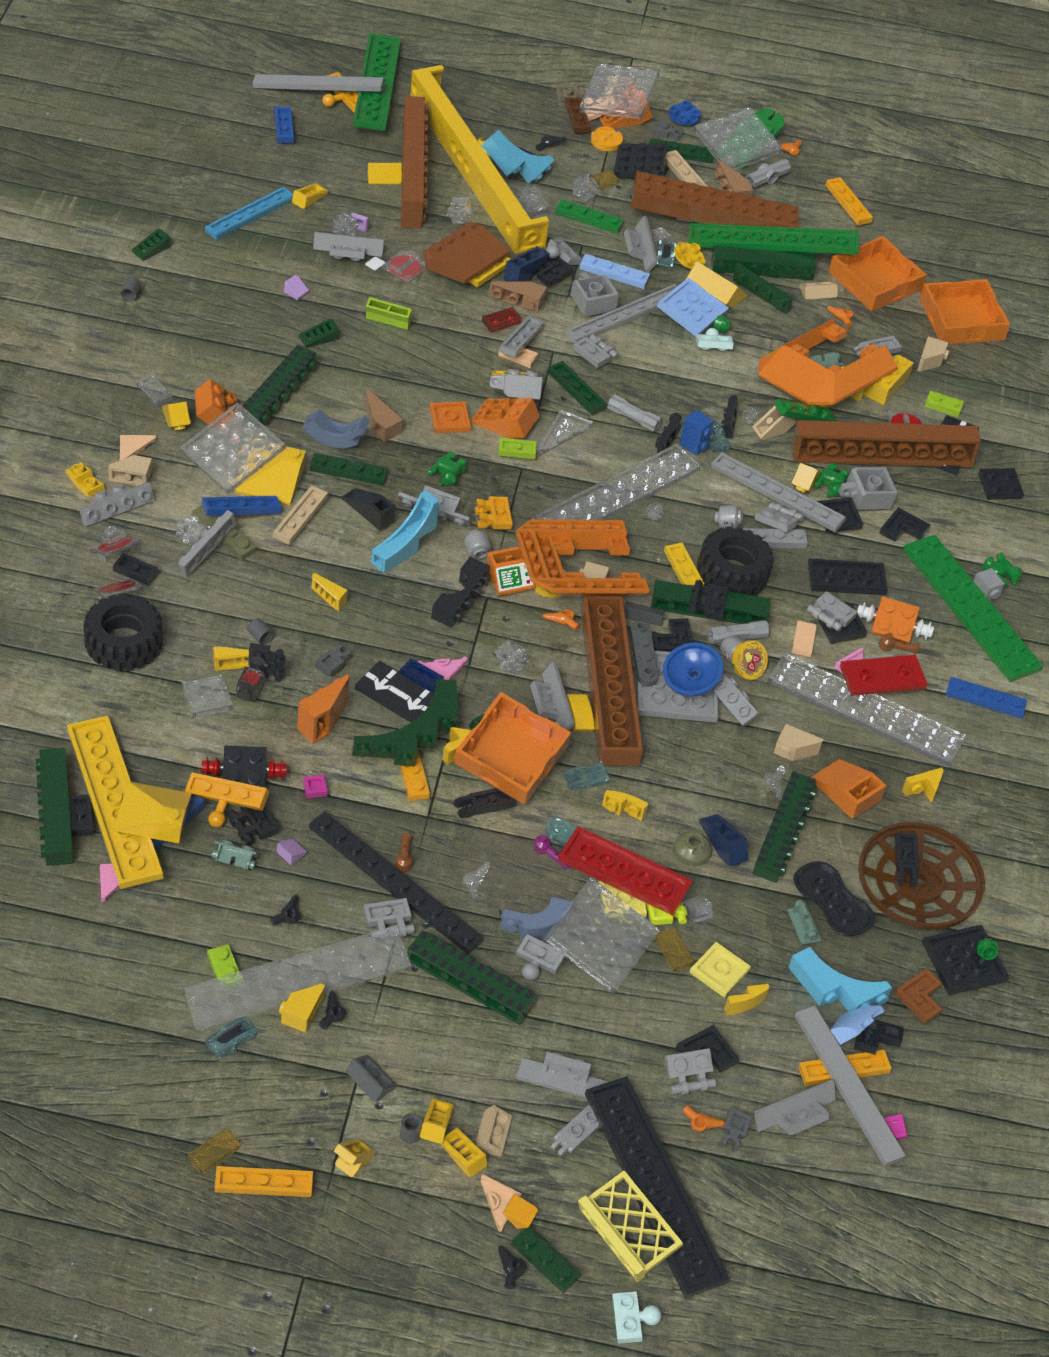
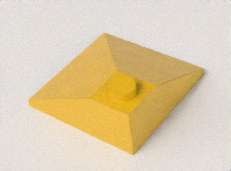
M282 447L250 452L235 493L245 496H277L280 504L290 506L305 469L306 451Z
M128 781L114 831L179 843L191 793Z

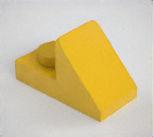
M456 727L450 728V742L444 746L442 760L447 765L455 761L457 748L471 730Z
M941 767L907 777L902 788L905 796L912 794L917 795L924 791L932 803L944 770Z
M360 1139L339 1143L334 1150L339 1155L335 1165L350 1177H354L374 1157L376 1151Z

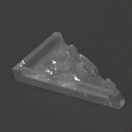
M560 410L537 447L536 455L541 456L592 428L593 421Z

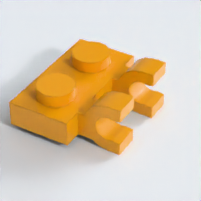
M489 496L488 500L477 499V507L474 510L475 515H479L480 519L477 520L478 529L487 528L489 525H492L493 529H512L513 524L508 497Z

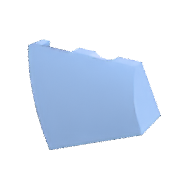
M874 1005L848 1011L840 1015L831 1028V1032L841 1045L859 1035L874 1021V1017L882 1014L885 1010L880 1005Z

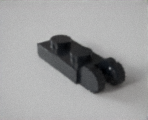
M679 413L671 414L669 417L670 423L663 428L661 437L657 438L655 443L657 456L664 457L677 437L681 428L680 421L682 418Z
M497 788L470 793L455 799L453 802L456 808H461L457 812L460 818H469L474 814L478 815L515 807L516 803L514 798Z
M896 833L897 885H903L905 880L904 872L910 873V886L916 887L917 872L919 869L917 835Z

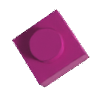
M324 775L303 777L306 799L327 797L328 791Z
M903 1114L883 1118L897 1141L908 1138Z

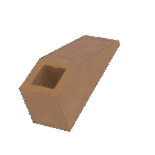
M718 161L715 176L719 179L721 188L730 192L752 196L753 189L749 181L722 161Z
M492 281L489 297L538 313L545 301L547 287L533 282Z
M367 388L365 391V406L372 431L381 440L386 442L402 433L403 419Z

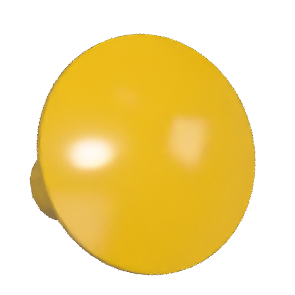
M678 242L675 246V257L683 266L692 269L696 262L702 265L706 263L700 251L701 247L698 244Z

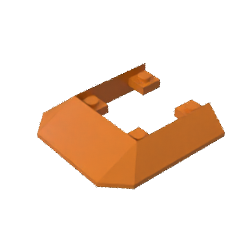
M835 318L759 359L758 376L808 405H835L898 370V366L886 345L878 347L874 344L860 350L861 358L844 368H840L835 364L826 368L809 359L808 349L827 339L835 343L847 336V330L835 324Z
M530 519L515 532L530 581L552 593L565 597H583V595L642 597L649 594L650 590L646 579L641 578L640 573L620 572L619 578H585L583 572L563 571L558 555H573L574 550H609L610 555H629L630 547L626 539L627 529L623 520Z

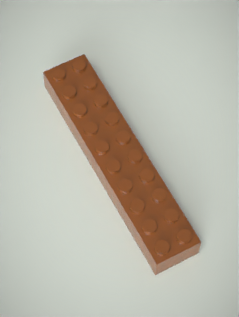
M405 96L402 139L401 228L421 229L422 222H425L426 212H423L427 207L428 104H425V97Z
M640 171L636 172L632 185L631 208L706 224L799 228V207L792 204H784Z
M797 420L791 448L794 462L939 467L941 465H956L973 468L981 440L977 426Z
M583 595L580 612L595 725L598 765L639 766L643 748L622 596Z

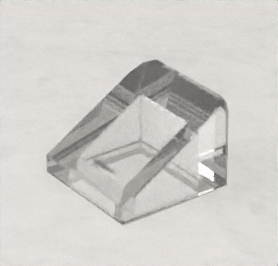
M703 895L683 901L694 922L713 917L712 903Z

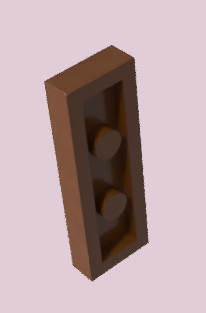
M581 97L565 98V106L574 133H590L591 127Z

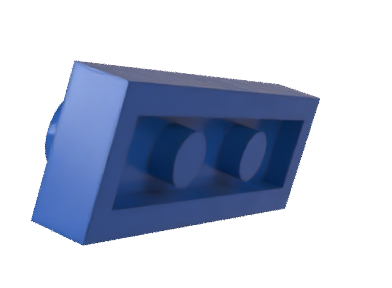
M274 107L277 143H294L291 107Z

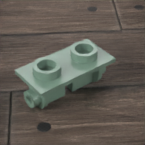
M835 351L823 354L824 361H822L821 355L808 357L826 368L834 364L836 366L844 365L843 363H838L840 355Z
M227 840L214 842L218 850L214 849L212 852V858L215 861L230 865L233 857L236 858L234 862L235 867L246 870L254 869L256 861L253 858L259 859L255 849L248 846H242V848L235 847L234 843Z
M803 900L796 901L795 907L787 909V912L801 945L822 942L806 902H803Z

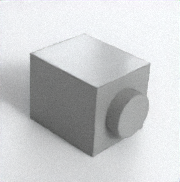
M992 568L976 573L974 583L988 600L1000 597L1005 583Z

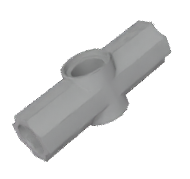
M787 159L780 160L771 165L764 163L757 171L746 175L745 178L749 181L752 188L766 182L773 184L779 176L790 172L791 166Z

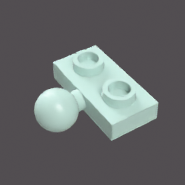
M715 328L708 329L705 334H696V343L701 349L717 348L721 351L733 349L734 342L732 337L719 335L718 330Z
M637 1292L612 1294L617 1343L642 1342L640 1321H644L648 1325H656L661 1320L660 1309L654 1305H649L643 1311H639Z

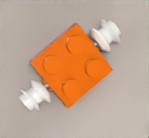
M882 596L878 611H875L873 604L870 607H866L865 602L863 605L859 604L857 610L860 619L862 617L866 618L867 623L872 618L875 619L871 634L882 636L892 633L895 641L909 643L912 631H915L916 638L923 635L926 640L927 637L931 638L934 627L931 626L932 622L927 625L924 624L922 619L918 624L915 623L920 607Z

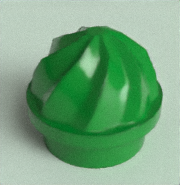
M718 315L713 325V328L717 329L718 332H726L731 327L730 320L724 315Z
M984 938L979 941L977 953L984 960H992L998 955L999 946L996 941L991 938Z

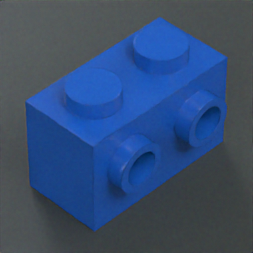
M695 410L685 418L679 445L696 456L702 451L705 452L710 445L709 439L713 432L712 426L714 421L700 411Z

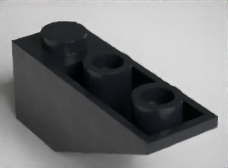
M355 488L341 496V499L379 531L394 522L396 506L383 495Z

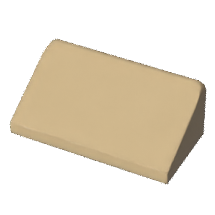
M831 281L801 283L799 286L805 299L834 298L838 296V285Z
M495 1105L486 1109L475 1145L484 1153L502 1156L512 1115Z

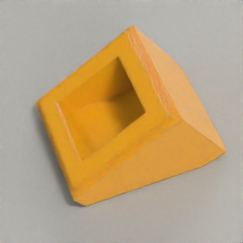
M513 1194L502 1214L517 1229L530 1226L538 1209L531 1203Z

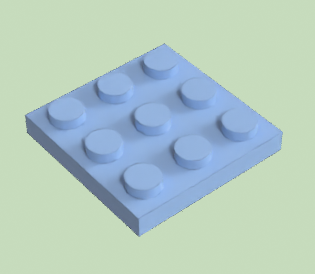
M687 278L657 304L659 309L695 337L696 334H702L714 324L718 315L723 316L729 309L690 278Z

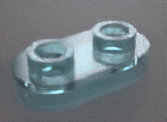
M550 818L546 822L545 834L552 840L565 846L576 827L560 818Z

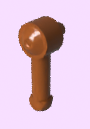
M892 633L882 635L879 642V647L883 651H891L892 648L918 653L920 650V646L917 643L910 644L895 641Z
M409 833L402 835L401 853L396 858L395 867L402 873L409 872L412 867V858L409 855L412 837Z

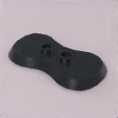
M814 861L800 867L795 872L793 880L797 890L823 910L829 925L837 934L843 937H852L862 934L872 927L875 922L873 910L866 902L848 891L840 874L833 866L825 862Z

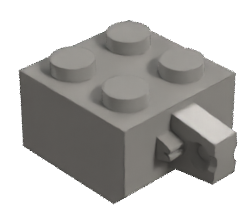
M586 272L579 274V280L572 282L570 295L584 317L610 312L617 308L619 294L607 275L590 277Z
M508 369V372H504V375H491L490 387L502 389L507 397H524L540 400L542 377L538 375L537 371H526V374H523L519 370Z
M855 467L851 470L846 483H842L839 489L841 497H851L857 510L891 509L898 494L886 467Z

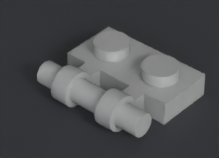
M594 334L590 338L585 337L573 344V350L596 368L608 363L611 357L617 359L619 353L615 351L613 346H608L604 339Z
M772 502L769 504V507H765L755 515V520L785 532L795 528L797 521L802 522L804 519V515L800 514L797 510H790L782 504H774Z
M827 591L815 601L814 606L811 604L807 608L812 617L822 620L826 623L827 627L830 629L834 628L838 632L843 626L846 627L856 618L858 613Z
M407 898L363 905L368 928L377 926V930L369 931L371 940H386L387 937L397 935L405 937L406 934L414 933V925H405L404 923L411 921ZM396 923L397 926L392 928H385V925Z
M710 1048L664 1056L668 1079L677 1078V1084L670 1085L671 1094L680 1093V1095H686L690 1091L699 1090L704 1092L708 1091V1088L716 1087L715 1078L706 1079L705 1076L706 1072L713 1071ZM696 1074L697 1081L687 1083L685 1076Z

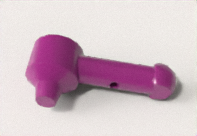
M546 835L538 836L535 839L533 848L536 853L549 855L563 869L570 868V866L558 861L560 853L550 846L551 841Z

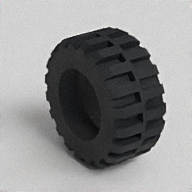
M733 526L726 527V529L720 528L716 532H711L705 538L697 561V570L702 580H705L706 586L711 583L726 586L729 592L756 595L765 588L774 563L773 552L769 548L768 543L763 541L762 537L758 534H753L751 530L746 531L741 527L733 528ZM726 559L736 560L745 566L733 564Z
M121 594V596L111 595L108 599L103 598L99 600L98 604L95 603L86 613L84 620L85 648L88 655L93 658V661L97 664H102L104 668H113L114 671H120V669L132 671V668L139 669L143 667V664H149L160 653L163 644L162 618L157 608L153 604L149 605V601L144 598L141 600L138 596L132 595L131 597L127 596V594ZM118 628H130L138 632L129 637H116L109 634L110 631Z

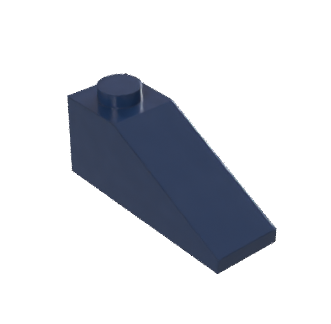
M536 246L506 261L503 280L507 282H527L548 259L550 253Z
M719 814L699 819V823L714 849L726 864L737 866L742 862L748 861L747 838Z

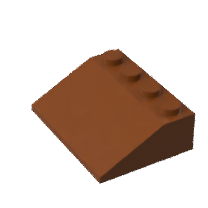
M471 221L424 250L427 270L464 284L510 254V250L484 226Z

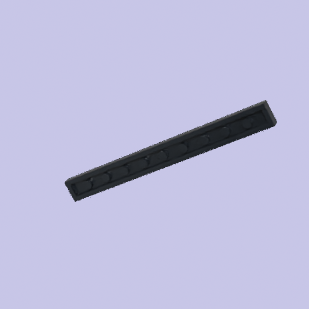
M325 811L309 823V829L397 899L407 898L409 908L467 955L483 942V936Z

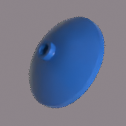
M696 642L683 644L675 648L667 656L663 665V675L667 685L674 692L684 696H700L710 692L719 684L724 672L723 661L719 653L709 645Z

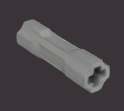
M615 394L608 402V409L639 422L643 427L653 432H656L661 425V417L651 412H645Z
M763 620L746 624L709 627L708 639L710 644H718L730 636H737L740 639L765 638L769 636V625L767 621Z

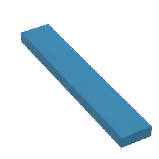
M282 187L205 226V232L217 240L292 202L293 193L287 188Z

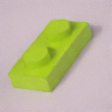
M930 391L924 407L959 417L964 401Z
M500 437L498 456L535 460L537 441Z
M229 944L207 950V956L220 990L223 991L241 986L243 980Z

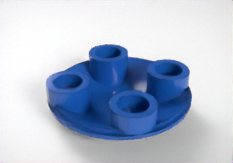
M684 100L682 103L670 107L669 116L680 125H693L700 120L701 111L693 106L690 101Z

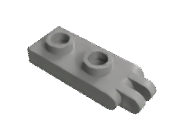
M893 335L861 342L854 348V351L861 358L860 350L871 344L878 347L886 345L891 354L901 352L902 346Z
M590 1104L554 1136L555 1142L551 1145V1148L555 1151L562 1146L558 1151L561 1157L567 1152L570 1154L574 1153L601 1128Z

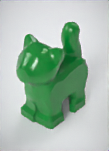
M451 451L445 456L440 457L432 468L428 470L429 475H434L437 471L442 474L441 487L444 485H455L457 477L461 473H466L467 461L460 458L457 462H454L452 458H455L457 455Z
M834 463L829 464L827 468L823 469L814 483L816 488L822 484L828 487L827 498L840 495L839 489L841 484L846 483L850 473L844 468L840 473L835 472L834 470L838 468V465Z
M1003 552L996 555L998 560L995 562L992 556L985 560L982 570L985 571L992 568L1005 583L1004 587L1008 585L1004 577L1008 576L1014 586L1022 578V569L1012 566L1005 559Z

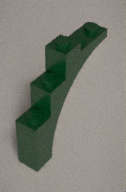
M436 679L433 698L429 706L410 724L385 734L354 736L352 756L394 759V765L415 766L417 747L435 749L438 730L450 731L451 727H456L458 720L457 681Z

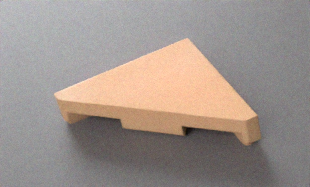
M120 435V460L137 455L145 450L146 446L156 442V435Z
M482 1174L480 1181L497 1229L502 1232L508 1221L502 1214L513 1194L521 1197L522 1193Z

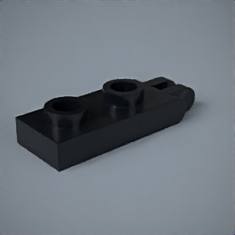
M736 395L730 396L727 408H724L725 420L721 422V429L725 431V438H733L738 413Z

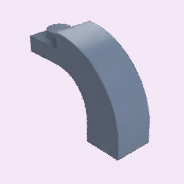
M319 409L308 415L302 429L312 438L323 444L336 448H348L357 445L361 436L368 431L367 427L370 419L365 415L353 423L341 424L330 419Z

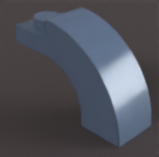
M551 897L547 908L535 914L504 909L500 929L521 933L520 940H524L526 934L538 940L549 938L558 933L567 923L572 901Z

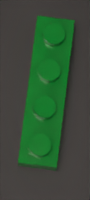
M561 199L555 208V214L615 234H618L624 222V219L572 203L568 200Z
M777 399L774 403L782 416L805 421H836L832 411L826 407L821 408L802 402H792L788 399Z

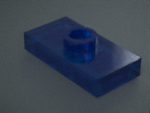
M412 658L399 670L401 674L434 692L436 679L444 680V676Z

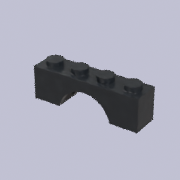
M469 557L460 568L459 582L463 585L464 589L453 594L442 593L432 606L431 619L450 628L456 622H460L464 611L470 609L473 599L478 597L482 587L489 583L491 578L489 574L490 565Z

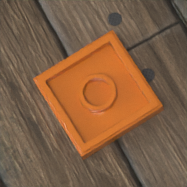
M466 401L429 404L434 433L471 432Z

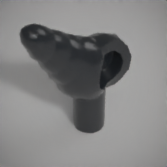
M543 136L541 142L536 145V149L540 151L545 147H552L555 144L566 141L567 138Z
M294 895L280 914L270 918L273 926L281 922L294 924L299 920L298 895Z
M333 991L328 996L325 1009L326 1016L319 1022V1026L324 1030L332 1022H341L346 1017V1010L339 1004Z
M500 1245L498 1252L503 1269L507 1274L504 1287L513 1289L516 1278L526 1272V1264L521 1259L515 1258L504 1246Z

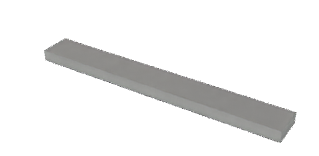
M256 74L253 80V88L381 92L384 84L383 77Z
M673 284L566 330L565 335L573 343H576L585 337L590 338L592 334L598 336L659 310L657 307L658 302L674 290L677 285Z
M721 453L711 463V468L789 509L797 510L800 514L833 532H836L846 521L844 515L724 453Z
M816 1006L796 1012L794 1017L834 1081L883 1166L886 1167L904 1160L905 1153Z

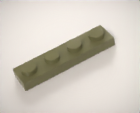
M202 505L192 510V516L207 530L222 516H206ZM236 527L221 541L241 561L257 552V546Z

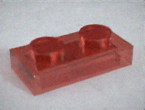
M513 307L482 316V323L490 332H494L521 323L522 317Z

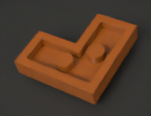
M927 968L897 988L894 993L924 1024L937 1017L942 1011V1008L929 996L937 991L942 983Z

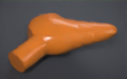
M797 140L795 143L777 144L776 148L798 156L800 153L799 147L802 145V142Z
M832 306L827 307V310L843 321L847 328L852 326L853 312L851 310Z
M565 609L560 612L543 614V618L568 625L574 631H577L580 627L573 620L574 612L572 610Z
M689 1105L682 1111L691 1119V1128L696 1132L723 1127L724 1120L704 1113H697Z

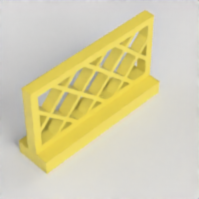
M622 1171L587 1197L585 1195L578 1200L581 1212L637 1283L645 1277L648 1271L683 1246V1242L625 1171ZM623 1179L629 1185L628 1194L615 1192L616 1184ZM600 1196L611 1197L609 1208L599 1207L595 1200ZM614 1197L627 1199L626 1210L612 1208ZM630 1200H641L644 1204L643 1212L629 1210ZM611 1214L625 1215L624 1226L613 1225ZM628 1215L642 1217L641 1228L627 1227ZM645 1217L655 1218L658 1221V1229H644ZM626 1231L640 1233L638 1244L627 1243L625 1240ZM643 1233L657 1235L655 1246L641 1245ZM660 1236L671 1237L675 1242L669 1248L658 1247ZM641 1250L655 1251L654 1259L645 1265L640 1259Z

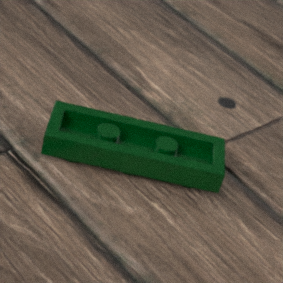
M530 1226L512 1240L511 1245L562 1293H565L580 1278L581 1273Z

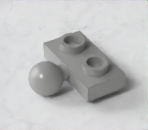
M550 239L546 249L550 253L549 258L553 259L559 256L569 265H580L582 258L568 244L560 239Z
M526 934L516 951L517 956L531 962L522 968V975L528 981L538 978L540 973L538 967L556 974L566 957L565 952Z

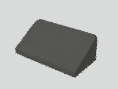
M626 602L624 608L625 618L661 626L665 610Z
M368 1055L353 1059L346 1069L347 1074L374 1102L380 1100L397 1087Z

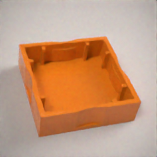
M884 236L860 246L858 255L837 254L832 256L828 271L870 311H875L922 291L927 277L924 271L906 258Z
M987 279L923 284L919 300L939 340L948 342V344L1005 340L1010 323L1003 309L998 304L995 293Z
M500 692L486 710L480 723L470 731L457 748L454 764L525 805L569 746L571 732L551 720L533 713L525 705Z

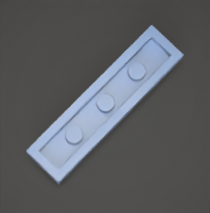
M588 254L584 255L579 267L580 270L600 276L607 275L609 279L642 289L645 288L650 277L649 273Z

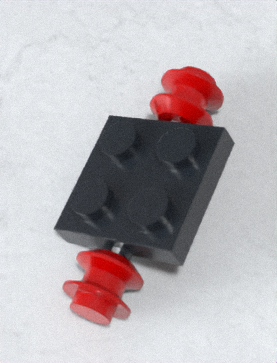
M224 745L223 763L220 765L218 757L214 761H210L208 756H206V760H202L201 773H206L207 776L209 773H213L217 778L221 770L223 772L222 779L265 788V774H268L269 771L271 780L275 776H279L282 780V776H287V764H283V759L280 763H275L274 759H272L268 767L266 765L267 747Z

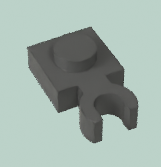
M659 120L653 127L652 133L666 139L669 136L673 140L679 141V136L682 137L683 130L674 128V125L666 121Z
M341 644L337 646L335 653L329 650L317 659L315 666L331 677L344 666V661L350 659L351 650L342 653L343 645Z
M731 1107L727 1112L722 1131L727 1132V1135L721 1139L720 1146L724 1147L727 1141H731L733 1144L731 1151L735 1152L740 1146L738 1138H745L752 1116Z

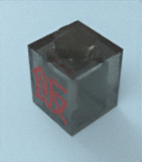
M245 666L237 682L236 697L256 703L264 686L265 672Z

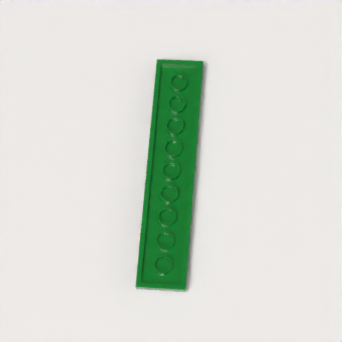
M369 33L361 77H383L384 84L381 92H358L352 126L374 129L375 131L386 130L401 38Z
M690 223L688 243L690 245L696 243L700 247L711 249L714 246L796 253L812 252L814 254L858 255L859 231Z
M936 535L904 545L903 551L1009 682L1042 670L1043 665Z

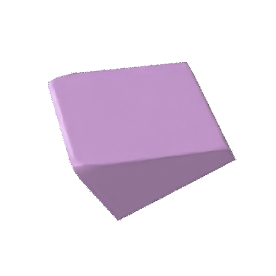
M351 213L350 227L367 232L370 227L369 218Z
M294 275L284 283V292L296 300H299L309 292V289L297 275Z
M294 839L277 843V853L290 865L307 854V851Z

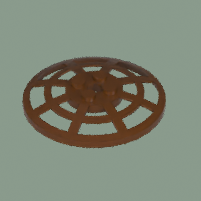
M906 822L887 826L870 837L864 845L859 858V879L868 898L885 915L910 927L937 930L956 926L974 914L981 903L985 891L984 871L974 852L957 836L933 825ZM896 833H915L917 835L919 862L917 879H922L924 883L917 882L916 887H911L910 873L904 872L905 880L903 885H897V871H895L894 875L882 872L884 865L889 859L896 866L895 847L891 848L886 842L885 838L895 835ZM924 834L941 839L955 849L946 856L934 848L924 846ZM878 843L885 854L879 860L876 870L864 865L868 853ZM923 853L932 855L941 861L936 865L927 859H923ZM961 855L964 856L971 866L976 882H963L959 869L953 863ZM948 867L954 875L956 882H945V876L942 871ZM864 874L876 878L878 888L885 899L879 901L873 895L867 885ZM883 881L894 883L898 892L890 896L884 887ZM943 890H956L955 897L950 904L940 897ZM963 890H976L974 902L966 913L955 908L961 900ZM905 898L914 902L915 910L902 906L898 901ZM932 902L942 908L933 912H924V904ZM893 905L904 913L916 916V921L902 917L887 907ZM946 913L958 918L943 923H926L925 918L938 917Z

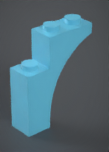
M497 130L481 144L506 176L512 172L513 174L519 172L527 183H530L532 180H535V182L543 176L542 172L546 173L551 168L550 164L554 161L551 155L535 156L522 151L513 145L500 130Z
M427 490L420 493L413 510L403 524L389 538L372 549L371 563L380 571L386 573L416 554L419 548V539L437 526L439 500Z
M811 947L792 955L788 967L819 1007L826 1003L831 1004L837 998L847 1011L865 1006H881L888 1001V996L892 989L887 981H861L835 971L825 964Z

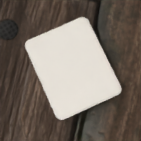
M377 257L365 263L366 266L373 270H377L385 264L383 260Z

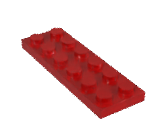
M577 826L558 856V861L672 916L676 913L693 882L691 879Z

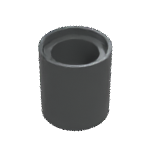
M128 277L120 293L122 298L127 301L135 300L141 287L140 281L134 277Z
M261 618L254 619L247 627V631L259 644L264 645L273 638L274 632Z
M408 1113L403 1116L400 1137L404 1142L411 1144L420 1139L423 1122L419 1115ZM407 1127H414L415 1129L410 1130Z

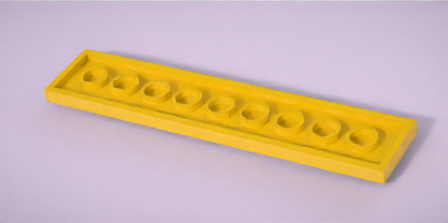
M103 716L68 724L67 732L88 795L90 796L119 888L124 889L163 879V872L151 838L114 831L126 785L131 780L109 717Z

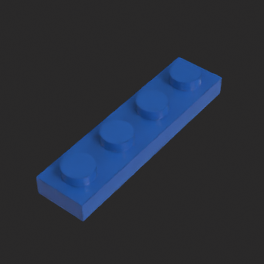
M277 496L203 497L201 503L206 516L223 515L227 510L234 515L280 514L282 509Z
M950 677L945 694L952 698L1021 719L1027 703L1026 699L955 677Z

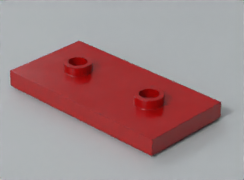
M916 654L841 661L840 668L851 696L926 689L928 685Z

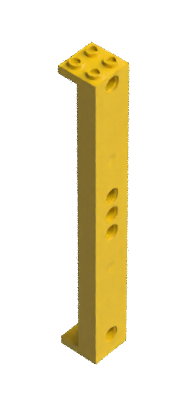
M438 65L412 70L410 96L425 97V104H428L427 124L514 254L526 252L536 246L540 248L546 247L549 219L547 216L530 219L441 89L444 67Z

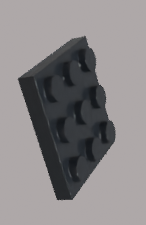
M668 143L619 144L614 167V178L635 177L637 171L664 176Z
M982 925L923 938L922 944L948 995L1004 983L1009 979L998 955L992 960H984L978 955L977 946L979 941L984 938L989 939Z

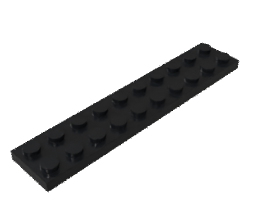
M626 1076L586 1089L585 1096L622 1171L628 1174L683 1242V1246L668 1256L666 1261L684 1298L686 1299L727 1284L729 1277L628 1077ZM637 1200V1202H638V1204H639V1206H640V1208H641V1210H642V1212H643V1206H644V1204L642 1203L641 1200ZM645 1217L650 1228L657 1230L658 1221L655 1218ZM660 1236L659 1247L669 1248L675 1243L668 1236Z

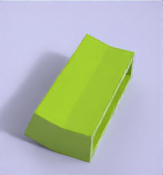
M369 297L366 305V318L408 330L412 321V309Z

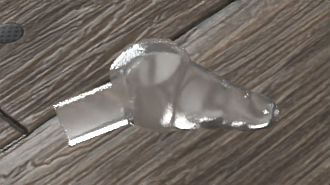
M781 765L778 766L774 773L767 772L763 778L764 783L772 789L778 800H781L783 796L781 777L786 771L785 767Z
M485 862L476 870L464 875L462 882L465 887L470 888V898L477 899L479 897L478 886L483 882V878L490 867V862Z

